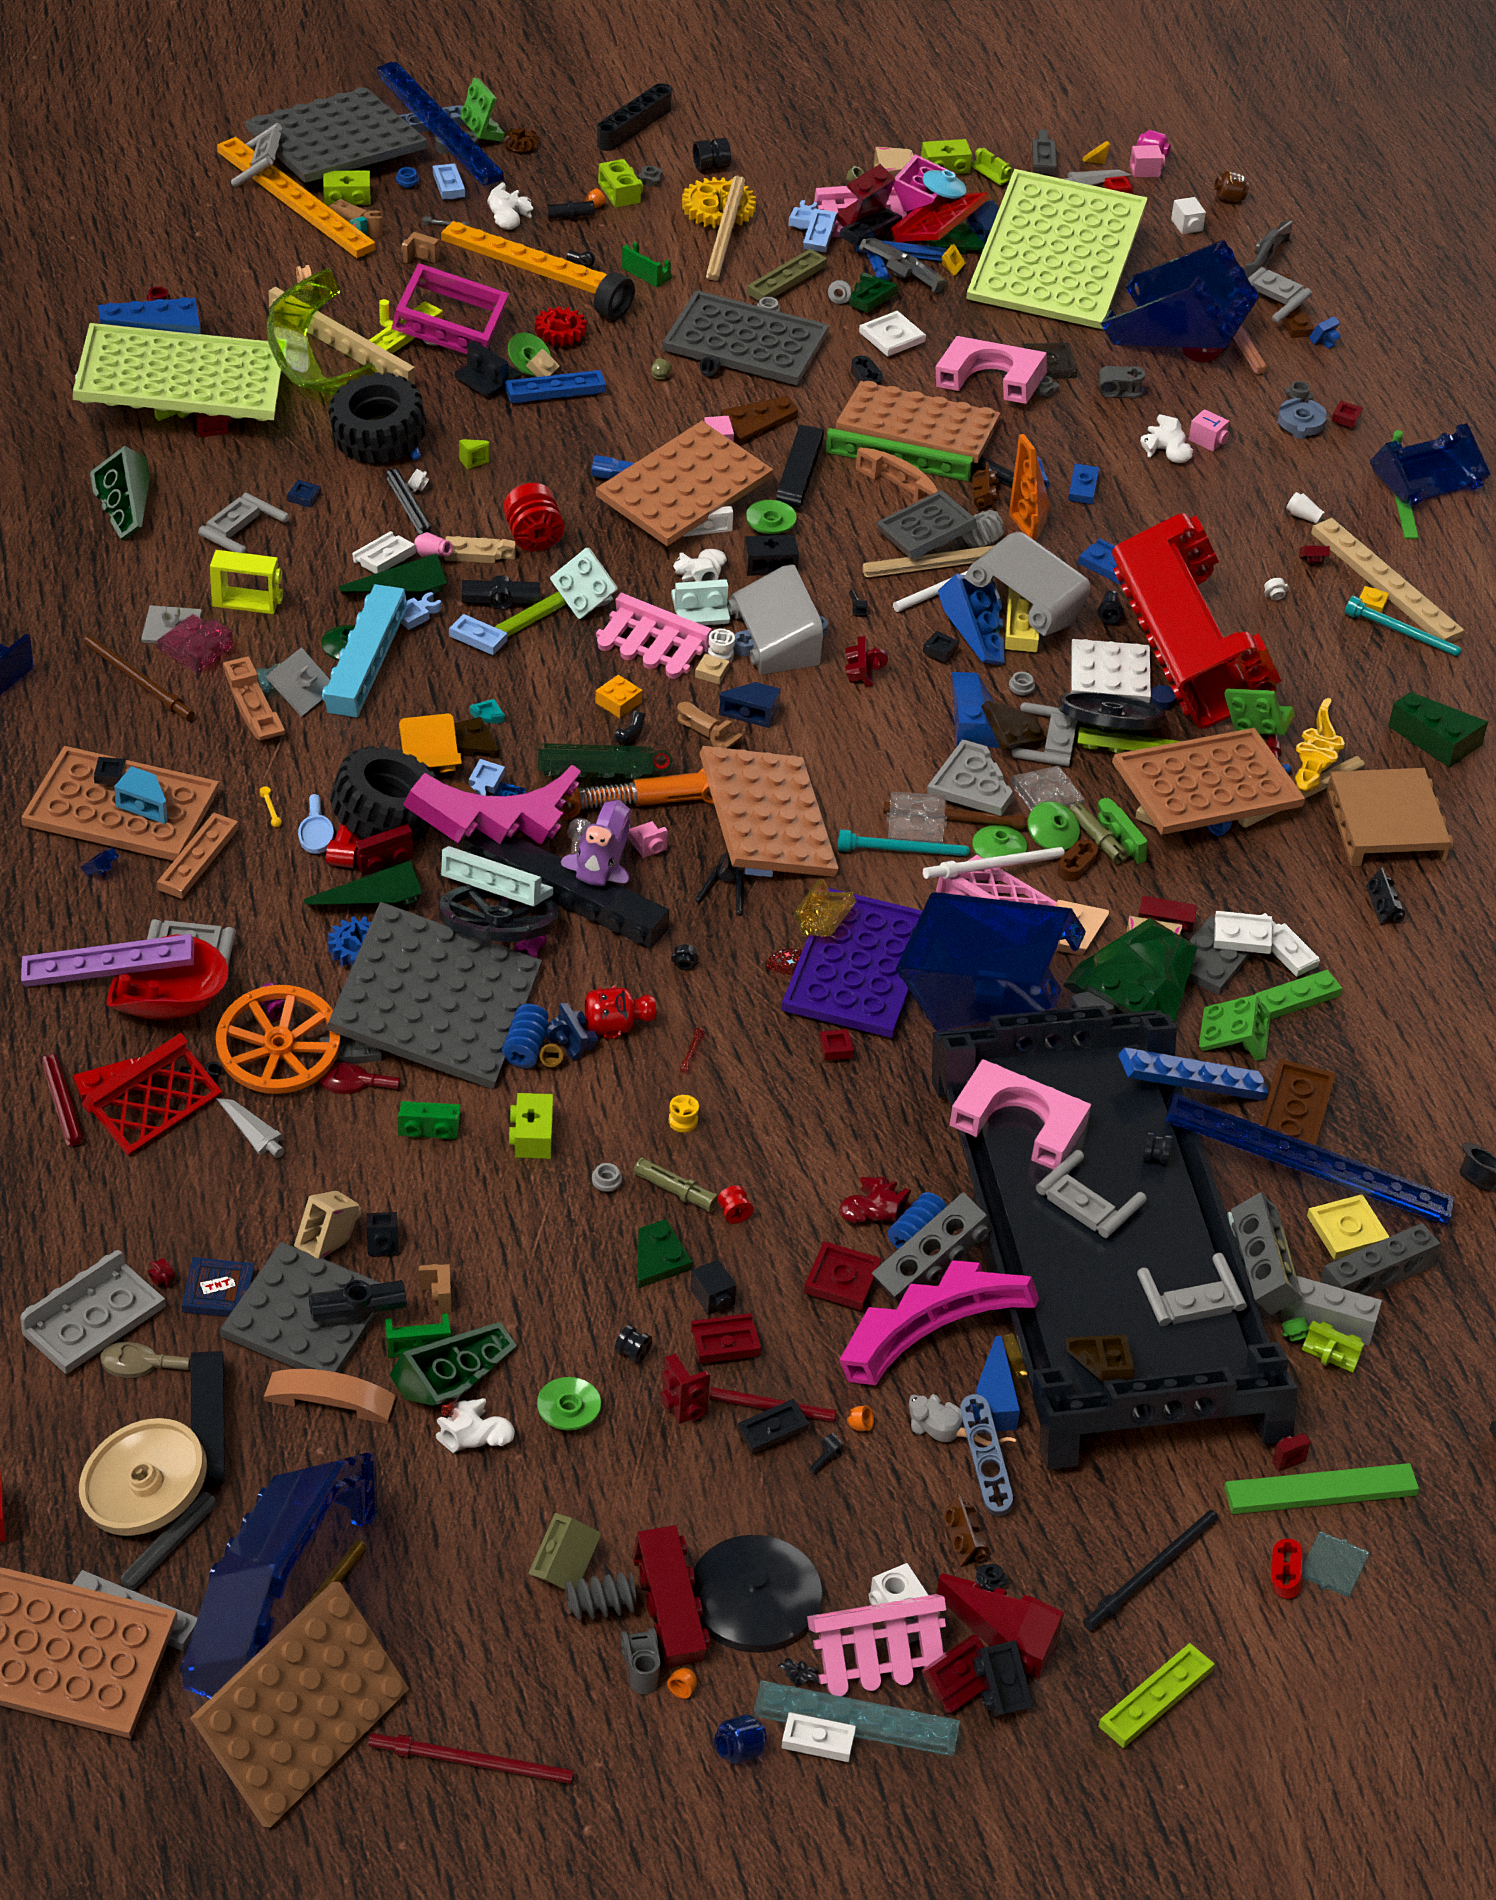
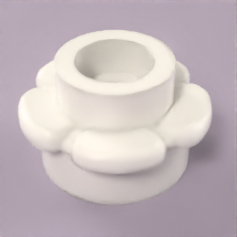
M416 469L407 485L413 489V493L417 489L422 491L429 480V478L425 477L426 471L422 472Z
M1273 578L1264 585L1265 597L1271 598L1274 601L1284 598L1285 592L1289 590V586L1285 584L1282 578Z

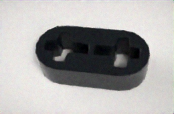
M861 355L852 359L851 374L858 383L860 381H873L877 385L883 386V373L871 358Z

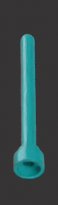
M1351 596L1347 603L1344 614L1352 618L1363 616L1454 656H1459L1462 652L1461 648L1457 645L1366 607L1363 600L1356 596Z
M840 829L838 836V851L849 852L850 849L855 850V847L953 856H967L970 853L969 847L965 845L856 836V833H851V830Z

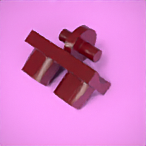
M866 636L858 637V645L845 648L848 661L846 674L849 682L863 680L865 687L873 686V669L879 670L888 663L886 651L878 647L871 650L867 649Z

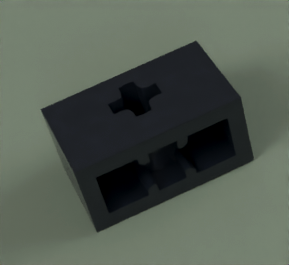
M795 535L745 536L743 557L747 576L768 575L787 565H795L798 571L799 551Z

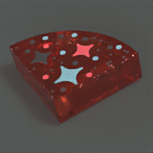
M795 948L779 950L767 959L766 968L793 976L802 950Z

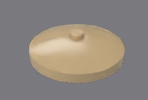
M154 1418L127 1425L105 1439L86 1462L79 1482V1497L82 1507L95 1525L111 1534L130 1536L156 1530L182 1514L198 1495L206 1476V1453L194 1432L178 1421Z

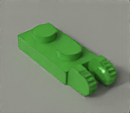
M1109 798L1099 800L1098 809L1100 812L1098 814V821L1104 828H1108L1109 831L1116 835L1115 838L1128 851V856L1131 855L1137 864L1145 862L1147 860V839L1113 800Z

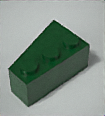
M1409 692L1394 702L1388 727L1449 768L1483 745L1489 721Z

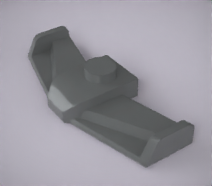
M1292 220L1280 222L1278 230L1270 229L1265 237L1258 242L1255 253L1258 255L1255 262L1247 263L1244 267V281L1260 269L1261 266H1265L1278 245L1285 240L1289 241L1293 224Z
M876 238L863 239L859 246L861 251L870 250L888 259L889 261L886 266L893 270L892 273L901 278L915 275L932 287L931 291L934 293L941 292L947 284V280L923 264L920 260Z

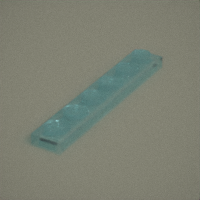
M762 1680L760 1681L753 1716L786 1723L790 1712L856 1726L855 1737L953 1757L960 1720Z

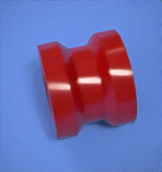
M730 1186L721 1191L717 1198L720 1208L724 1210L723 1213L726 1221L732 1224L747 1220L754 1211L751 1201L747 1199L746 1190L742 1186Z

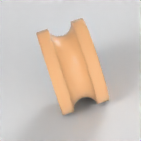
M305 265V268L297 266L296 276L298 285L306 284L308 287L312 286V274L309 265Z

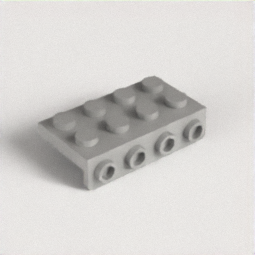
M116 1250L110 1255L104 1256L98 1263L86 1271L78 1273L74 1279L62 1287L54 1289L47 1297L35 1305L26 1308L20 1317L22 1334L60 1370L68 1374L165 1308L166 1304L165 1298L125 1264L124 1254L120 1250Z

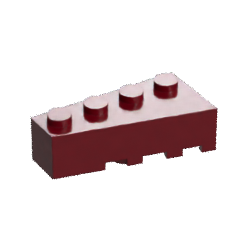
M677 1525L637 1532L632 1553L634 1566L639 1565L640 1576H638L641 1590L648 1589L649 1591L646 1593V1608L651 1619L656 1618L658 1622L654 1624L664 1668L703 1661L706 1650L710 1648L707 1628L702 1629L699 1619L703 1615L701 1601L699 1597L694 1598L692 1586L695 1585L694 1572L691 1566H686L684 1555H687L686 1540L684 1535L679 1536Z

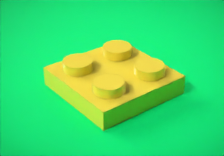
M1363 1194L1312 1207L1308 1210L1307 1217L1334 1260L1341 1259L1389 1237Z

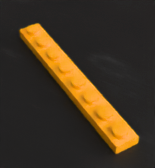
M452 221L441 232L442 241L594 294L602 279L607 275L563 258L549 255L543 251L526 247L523 244L506 240L500 236L486 233L480 229L463 225L460 222Z

